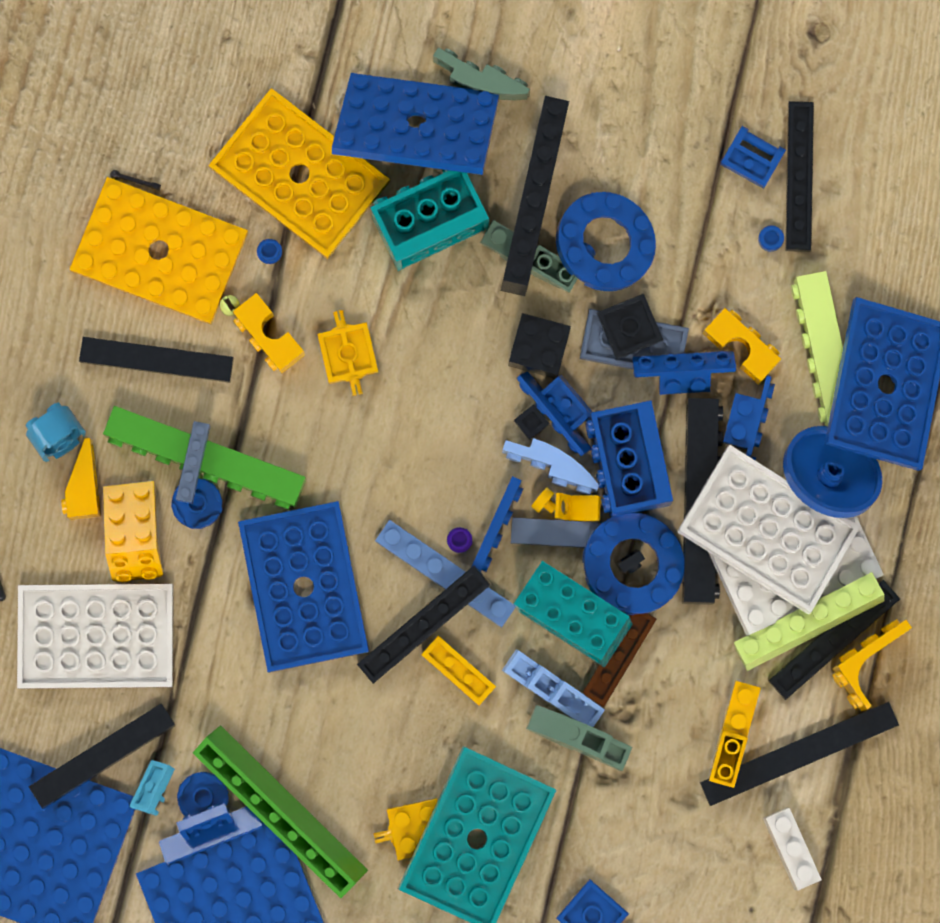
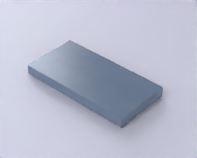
M589 309L580 359L633 370L632 358L634 356L684 354L689 328L656 322L663 338L662 342L615 360L596 314L599 311Z

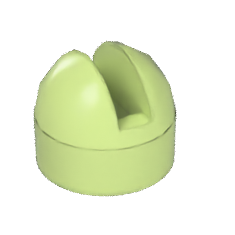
M227 295L221 299L220 309L224 315L234 316L233 311L235 309L231 311L225 301L229 299L235 309L240 306V302L235 296Z

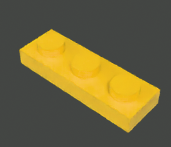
M439 636L421 654L478 706L496 688L491 681Z

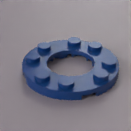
M595 192L580 197L565 211L556 231V247L562 264L571 275H575L585 283V286L595 290L618 291L632 286L645 275L655 256L656 239L650 220L638 205L619 194ZM611 218L626 229L630 238V249L622 261L614 264L601 263L587 252L583 242V233L586 226L592 220Z
M641 513L613 516L593 531L584 548L582 563H584L585 580L592 593L627 615L651 613L661 608L674 597L682 583L684 555L681 545L674 533L664 523L652 516ZM638 539L647 543L655 551L658 571L654 580L648 585L640 588L628 587L620 583L613 575L610 567V556L614 547L621 541Z

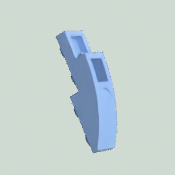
M533 438L530 447L505 441L502 453L507 454V459L515 462H521V459L531 462L530 466L541 470L549 467L548 478L552 479L551 483L561 487H566L567 484L577 487L576 491L591 495V492L597 493L599 485L591 474L581 464L560 449Z

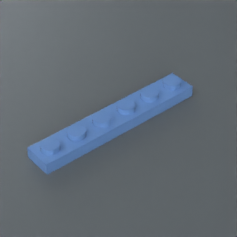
M391 520L388 521L375 540L376 543L444 589L448 588L465 573L460 567ZM489 587L468 604L501 628L516 608L514 604Z

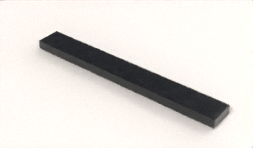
M886 702L741 764L734 788L711 782L709 779L699 783L709 806H712L897 727L899 723L890 703Z

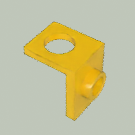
M556 493L555 518L565 521H600L601 496H571L564 493ZM563 500H564V503H565V511H564V513L562 512V509H561V504H562V501H563Z

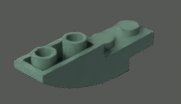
M438 47L433 55L434 63L452 73L450 75V83L457 87L499 95V100H527L530 96V89L527 88L528 84L519 78L512 79L508 77L506 71L499 66L493 65L491 67L486 64L483 71L480 72V68L470 61L465 63L459 60L458 55L447 48L442 50Z
M493 220L480 243L498 253L501 258L507 261L514 232ZM540 245L537 246L531 275L570 293L578 278L566 270L559 256Z
M538 705L535 706L526 728L535 734L570 750L578 751L618 771H623L633 748L612 738L613 736Z

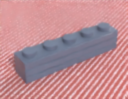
M197 421L193 423L176 496L177 501L190 504L194 502L197 482L211 428L210 424Z

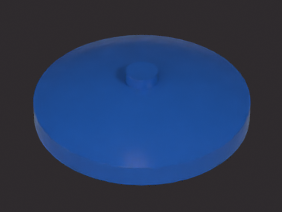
M814 426L799 432L788 445L783 457L785 478L794 494L811 509L830 517L850 518L866 512L876 501L882 489V472L877 459L824 445L827 426Z

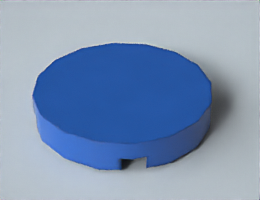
M198 478L193 504L177 501L178 487L176 488L172 497L171 507L174 516L182 525L190 529H203L217 521L222 512L223 500L220 491L213 483Z
M197 772L188 776L180 784L177 801L184 816L199 814L207 811L212 805L226 804L227 806L229 792L226 785L214 774Z

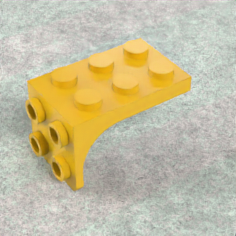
M154 481L103 486L105 556L112 580L115 582H128L138 579L151 580L163 576L157 536Z
M896 619L881 629L882 635L879 637L877 634L871 635L860 643L862 646L860 650L857 651L855 648L849 650L839 657L841 662L832 668L834 681L840 688L844 687L849 693L847 699L854 709L859 708L861 711H864L871 707L859 686L858 676L862 664L870 656L909 631L912 627L907 620L899 622Z

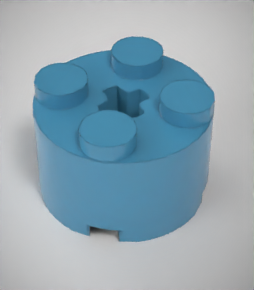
M59 402L51 405L47 409L46 414L40 418L35 417L25 425L28 429L26 437L45 462L50 461L48 459L50 456H54L56 459L64 456L80 443L78 438L81 434L83 437L86 435V431L68 406H61Z

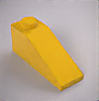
M90 438L84 439L65 490V499L61 500L62 512L67 514V518L70 520L101 516L94 445Z

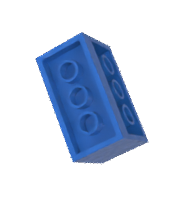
M652 400L592 412L589 420H586L587 424L585 426L588 439L593 438L594 442L591 455L593 463H598L599 465L596 478L599 488H604L605 495L601 498L604 513H609L611 518L617 515L639 513L670 506L673 502ZM621 432L625 434L624 440L616 438V433ZM623 456L631 460L629 465L620 462ZM628 481L636 484L634 491L626 488L625 485H627Z

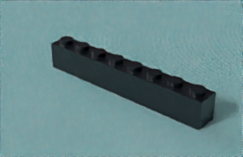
M550 96L544 97L500 291L520 296L526 295L570 101Z
M688 398L686 401L684 519L721 456H718V446L723 444V431H718V421H723V406H719V399ZM683 536L684 576L682 582V604L713 605L715 599H719L720 584L715 583V573H717V570L708 551Z

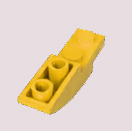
M735 681L723 720L709 781L732 788L735 787L760 687Z

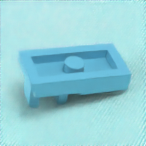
M151 760L129 807L157 816L159 812L155 808L159 801L164 803L165 798L162 796V793L165 791L175 769L170 765Z

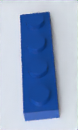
M513 476L472 564L480 572H487L492 561L489 553L492 547L498 548L503 536L499 531L503 524L508 525L512 517L513 511L509 510L512 502H518L524 488L520 487L522 480Z

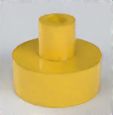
M546 487L531 507L538 513L545 508L552 514L555 511L556 504L551 499L555 493Z

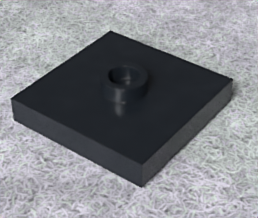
M644 293L596 313L615 360L663 341Z

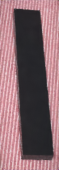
M788 102L785 251L811 252L814 102Z
M83 337L79 362L231 383L234 357Z
M475 565L472 566L357 663L358 667L374 684L487 589L491 583Z
M884 580L879 583L884 593V602L823 632L768 680L784 700L788 699L900 600L899 596Z
M161 703L28 787L41 808L44 809L175 727V723Z

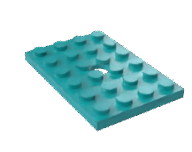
M463 746L397 889L470 923H496L556 793V789ZM474 829H481L485 832L486 843L482 848L473 849L467 842L468 834Z

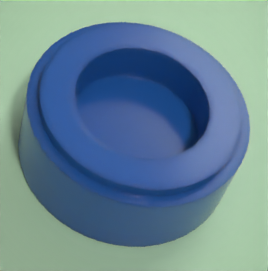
M772 225L763 228L758 237L759 245L767 252L777 251L784 242L782 230Z

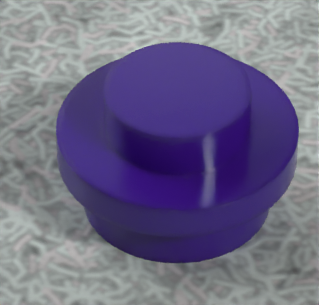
M454 528L447 536V544L456 553L466 552L472 545V535L465 528Z

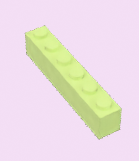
M823 271L796 277L794 284L791 285L793 299H798L799 309H796L797 320L804 327L805 333L802 334V343L804 349L808 348L810 358L807 359L809 373H814L816 383H812L814 397L819 398L821 405L818 408L820 423L824 422L825 426L828 427L843 345L827 272Z
M871 572L820 598L810 614L798 609L777 620L775 624L735 641V650L744 667L749 671L884 602V593Z

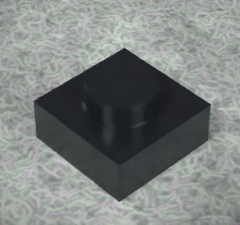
M534 404L514 419L515 424L529 440L533 439L550 425Z
M636 549L615 564L620 572L625 573L628 571L630 574L642 566L640 562L645 560V557L640 550Z

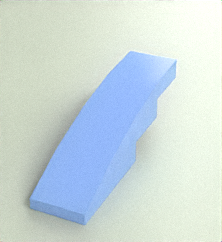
M517 649L502 669L504 673L570 718L591 727L595 726L605 709L567 682L561 680Z

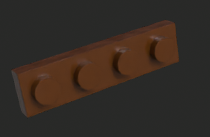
M650 614L629 615L632 622L631 628L605 668L601 665L598 666L582 694L605 707L657 620Z

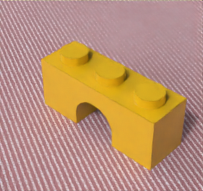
M257 293L233 311L236 317L233 322L241 332L246 330L252 338L249 339V342L257 352L261 349L267 355V358L264 360L273 371L278 369L283 374L305 356V352L289 332L278 339H270L264 335V326L274 315Z
M724 308L705 328L702 334L720 351L730 342L736 341L744 344L748 350V358L741 365L740 369L759 385L781 361V358L778 356L780 353L771 344L765 345L760 340L761 335L754 328H747L741 323L742 318L734 310L728 311Z

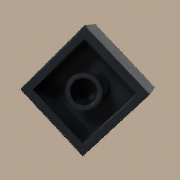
M522 313L508 366L556 379L560 371L571 326Z

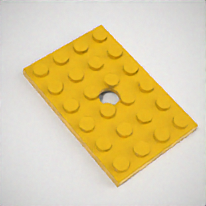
M272 88L208 165L215 173L326 259L336 250L390 182L388 177L363 158L332 154L334 136ZM294 166H306L309 170V178L303 183L292 181L290 178L291 169Z
M107 177L69 270L212 325L248 235V230ZM156 241L165 242L169 248L167 256L160 260L152 258L149 254L151 244Z

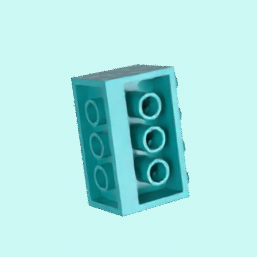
M442 170L443 174L436 177L429 175L419 181L420 184L413 188L406 186L396 192V196L389 199L382 197L373 202L374 206L370 207L372 219L397 271L488 229L489 217L467 173ZM447 201H454L455 204L449 205ZM424 212H432V215L426 216ZM401 223H409V226H401Z
M541 561L514 602V606L520 614L604 668L632 626L630 616L544 561Z

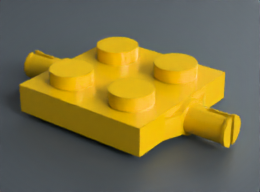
M339 310L341 320H339L337 311L333 312L336 327L317 335L329 384L341 381L350 382L352 396H357L355 386H357L358 394H363L359 379L379 372L367 322L357 325L346 324L344 311Z
M433 798L388 808V830L373 833L374 838H376L375 843L391 840L396 850L397 860L412 858L438 799Z

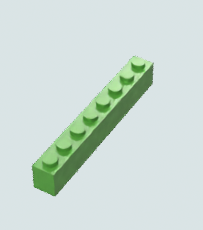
M117 406L113 407L103 435L109 438L108 443L120 448H122L123 444L131 446V451L141 456H146L147 453L155 455L156 461L166 465H170V462L179 464V469L183 470L191 435L189 433ZM207 440L200 473L204 474V479L217 483L218 479L228 483L226 487L241 492L242 488L251 491L250 496L265 501L266 497L275 500L274 505L289 510L290 506L296 508L307 480L305 476Z
M221 725L210 733L194 750L193 754L340 898L367 873L368 869Z

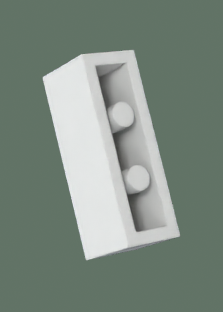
M790 808L782 809L764 817V823L794 890L798 891L821 881L822 879Z

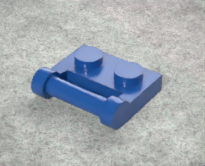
M742 125L720 165L764 189L786 149L780 146L779 148L748 132L749 129ZM744 140L773 157L771 162L741 146V142Z

